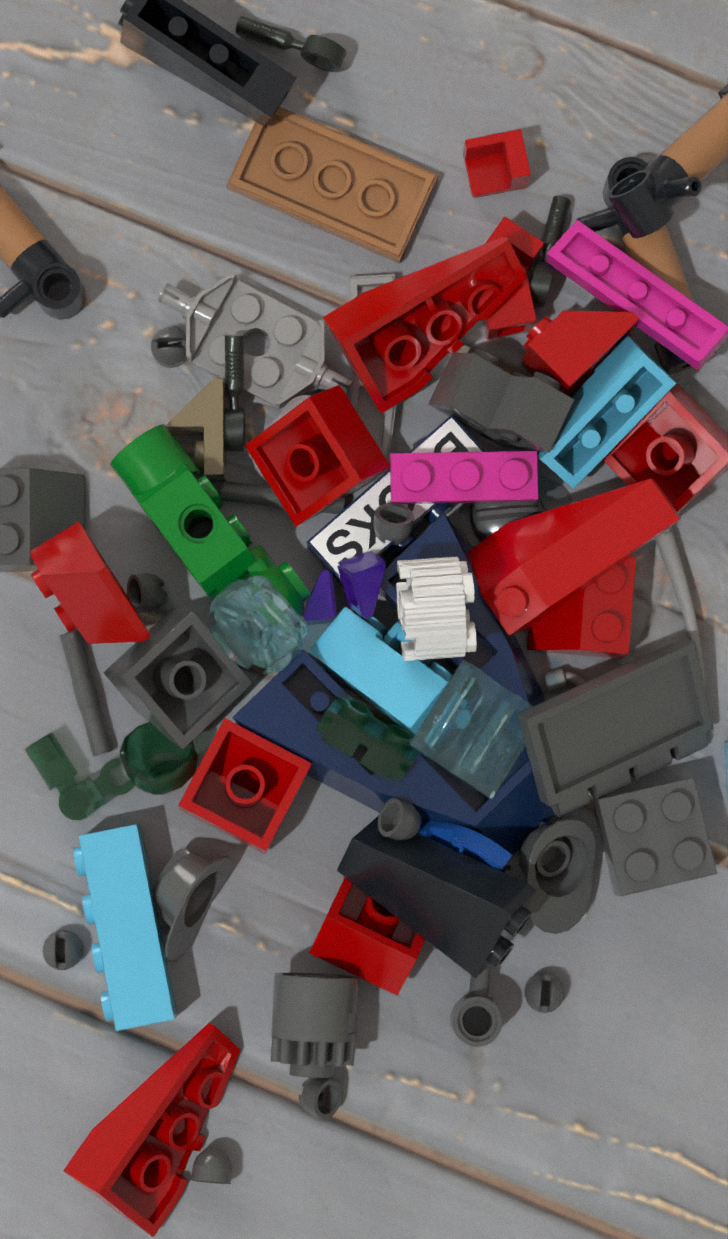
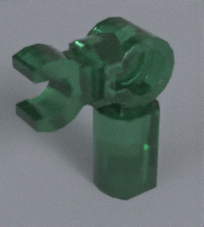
M53 732L25 749L48 789L52 791L57 788L59 791V808L61 813L69 820L83 821L87 819L93 812L106 805L104 798L109 795H125L135 786L133 780L126 782L122 786H115L110 782L109 775L111 771L122 765L119 758L105 763L101 769L100 776L93 781L88 776L76 783L74 777L78 775V772Z

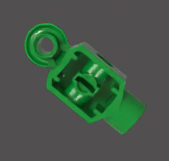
M165 424L146 431L124 447L110 463L111 467L211 601L218 595L222 597L250 576L254 583L247 587L246 590L269 622L274 626L283 620L292 632L297 629L303 616L304 601L312 596L287 561L277 566L262 545L251 550L248 549L253 544L250 540V535L234 514L227 519L219 510L224 506L220 500L222 499L205 475L196 480L200 473L199 469ZM205 521L213 524L212 531L208 536L198 539L190 536L191 529L195 524Z

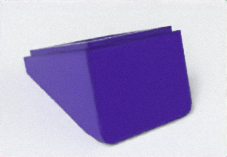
M369 551L338 562L339 566H337L349 607L365 619L373 617L385 570V561L374 552Z
M322 570L311 592L312 596L309 597L304 607L300 626L332 623L337 617L332 572Z

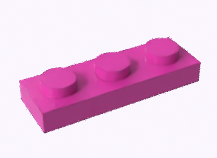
M537 451L391 453V503L536 502L538 500Z

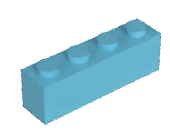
M141 824L80 835V846L73 847V855L78 876L86 875L89 894L82 896L87 924L95 923L99 943L92 944L91 948L96 972H105L108 991L101 992V1003L106 1022L114 1020L115 1030L120 1031L174 1020L178 1016L168 962L165 957V946L159 915L153 900L154 889Z

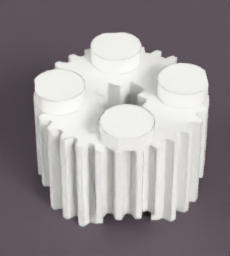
M458 557L397 561V571L399 572L400 579H406V582L396 583L398 620L400 619L402 631H405V640H410L409 642H401L403 660L464 657L466 652H476L475 623L470 622L469 610L465 606L466 603H474L473 575L468 573L467 562L459 561Z

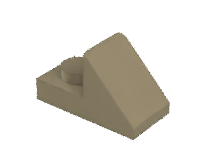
M213 379L166 425L172 435H204V440H195V465L198 469H204V475L210 482L226 481V451L224 448L226 390L223 379Z

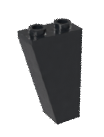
M125 0L120 12L123 14L118 22L122 26L121 44L264 127H267L297 78L183 0Z
M379 815L351 839L337 868L340 874L474 978H477L490 964L498 968L504 962L514 947V944L509 941L510 936L515 937L518 935L532 915L527 906L534 896L536 889L517 878L418 833L405 841L381 835L378 829Z

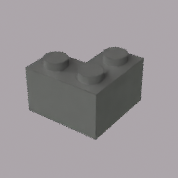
M474 349L472 353H452L428 405L447 416L453 415L459 423L502 448L550 453L574 402V399L559 391L561 384L555 379L537 372L534 373L533 377H527L518 372H511L509 374L498 367L500 361L496 357L479 349Z

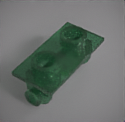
M339 695L327 708L326 714L316 728V731L323 735L321 740L349 757L353 756L360 743L368 747L360 764L387 781L393 778L401 782L422 746L414 742V737L404 728L394 724H384L373 717L371 710L362 702L353 698L344 699Z

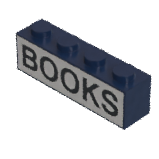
M451 415L408 453L485 451L456 418ZM389 469L307 541V548L329 572H332V576L343 587L337 567L339 566L338 562L369 551L374 552L380 558H383L390 551L396 557L415 541L416 537L412 533L413 530L425 520L432 525L443 513L446 514L452 508V505L450 503L401 504L408 507L414 514L411 534L400 545H394L395 541L386 540L385 544L382 543L375 536L373 523L376 508L380 505L391 503Z

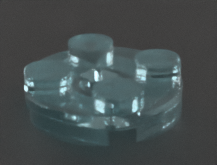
M256 575L250 580H238L230 583L213 599L210 605L209 615L214 611L216 621L211 630L217 644L230 659L246 669H249L254 664L267 668L263 672L265 674H274L282 671L299 654L302 649L303 638L308 634V625L305 619L296 613L291 604L275 590L272 582L263 576ZM252 622L260 627L261 630L259 632L253 629L251 626Z

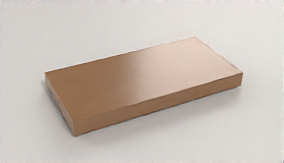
M279 107L267 127L257 122L254 123L228 180L227 189L400 264L438 180V175Z

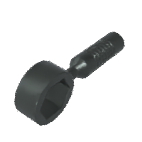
M244 16L239 18L236 25V34L282 50L290 48L302 51L301 57L306 62L328 72H339L346 56V50L340 44L323 36L309 35L306 42L295 39L289 31L275 28L274 26L260 23Z
M554 196L552 198L547 224L542 237V242H544L541 262L536 261L529 286L533 305L540 307L545 306L554 272V267L547 263V252L562 237L571 201L563 196Z
M225 336V390L230 396V408H225L224 448L228 452H244L245 409L239 408V396L244 390V336Z

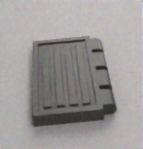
M681 638L517 714L540 801L549 807L551 806L557 817H561L590 803L588 789L593 798L599 799L630 784V772L638 780L672 763L671 754L676 760H680L707 747L706 732L714 729L694 642L685 638Z

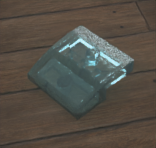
M463 660L409 745L472 788L492 799L525 747L517 714L533 706L517 694L502 687L473 664Z

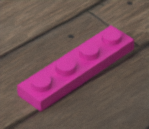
M578 220L547 252L548 264L615 312H633L639 318L636 327L698 371L728 338V326Z

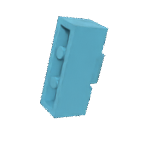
M628 335L594 369L595 373L571 397L574 399V402L550 453L537 451L539 459L573 489L676 384L669 374Z
M344 607L308 652L326 671L427 747L461 705L463 699L452 687L457 680L436 662H433L428 668L427 666L433 659L403 660V656L396 651L401 646V642H409L410 640H405V631H402L400 621L396 622L388 631L375 617L368 619L360 618L347 607Z

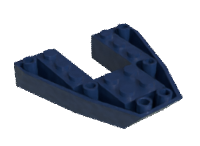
M443 513L384 570L379 593L397 611L396 583L406 582V579H400L399 572L397 571V561L458 557L459 561L467 562L468 573L473 575L474 603H466L465 606L469 610L470 622L475 623L476 652H466L464 657L443 659L474 690L462 700L460 707L427 747L419 742L406 755L304 649L232 718L241 727L312 763L307 773L308 776L379 813L389 799L397 798L415 806L422 822L442 821L469 828L491 839L511 855H514L521 848L526 837L538 827V824L548 821L555 814L551 806L549 807L540 801L517 715L545 702V698L515 634L510 636L507 634L481 596L469 554L471 548L445 513Z

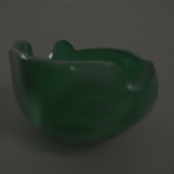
M150 722L139 725L124 738L119 751L121 762L129 780L144 793H151L152 795L168 794L182 788L196 772L198 754L196 753L193 740L184 749H180Z

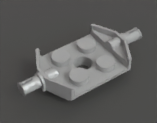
M232 272L197 294V296H190L169 283L164 286V292L161 291L158 302H162L183 313V319L186 320L187 361L225 380V336H244L245 339L251 333L259 332L268 337L270 347L261 356H251L245 351L243 352L244 390L279 409L285 407L291 399L304 394L312 387L318 389L319 386L330 389L340 385L344 393L348 394V390H350L354 380H350L329 369V365L325 364L324 320L320 319L318 322L239 281L236 279V274Z

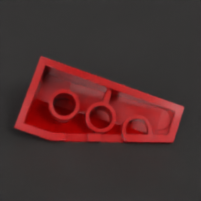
M503 236L363 292L324 316L323 319L344 357L374 405L382 414L421 390L433 378L430 372L448 353H456L464 345L461 339L479 320H487L527 276L510 240Z
M650 478L506 523L469 550L481 596L510 636L527 630L678 522L681 517L654 478Z
M208 1023L91 1130L63 1171L95 1197L154 1237L184 1192L188 1179L183 1177V1173L192 1151L200 1152L206 1136L201 1134L200 1131L209 1109L219 1105L241 1049L215 1025Z

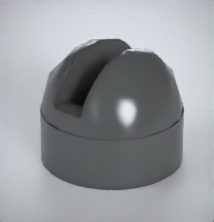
M171 327L158 331L151 342V351L155 360L167 368L182 365L187 360L186 335L179 329ZM181 341L182 348H158V343Z
M387 503L380 505L376 508L373 526L375 536L384 544L386 540L395 541L394 545H400L405 542L412 531L413 512L401 504Z
M133 574L128 579L127 596L137 613L158 609L166 599L167 592L160 591V588L165 583L155 574Z
M392 798L383 805L379 813L378 829L381 835L405 841L415 836L420 829L422 821L415 806L409 802Z
M61 930L54 932L45 940L43 945L45 961L49 966L57 970H67L74 967L83 955L82 941L71 931ZM57 938H65L64 952L66 963L57 962Z
M537 973L526 982L524 996L531 1008L538 1012L548 1013L561 1005L564 998V988L560 980L554 975ZM542 981H550L549 1006L540 1005Z
M309 1078L303 1082L302 1095H299L301 1107L309 1114L322 1119L333 1116L342 1100L340 1084L329 1078ZM321 1091H322V1092H323L322 1099H321V1100H318V1097H319V1095H320V1093H321Z
M205 1149L196 1157L193 1163L191 1181L231 1184L232 1164H230L229 1158L219 1149Z

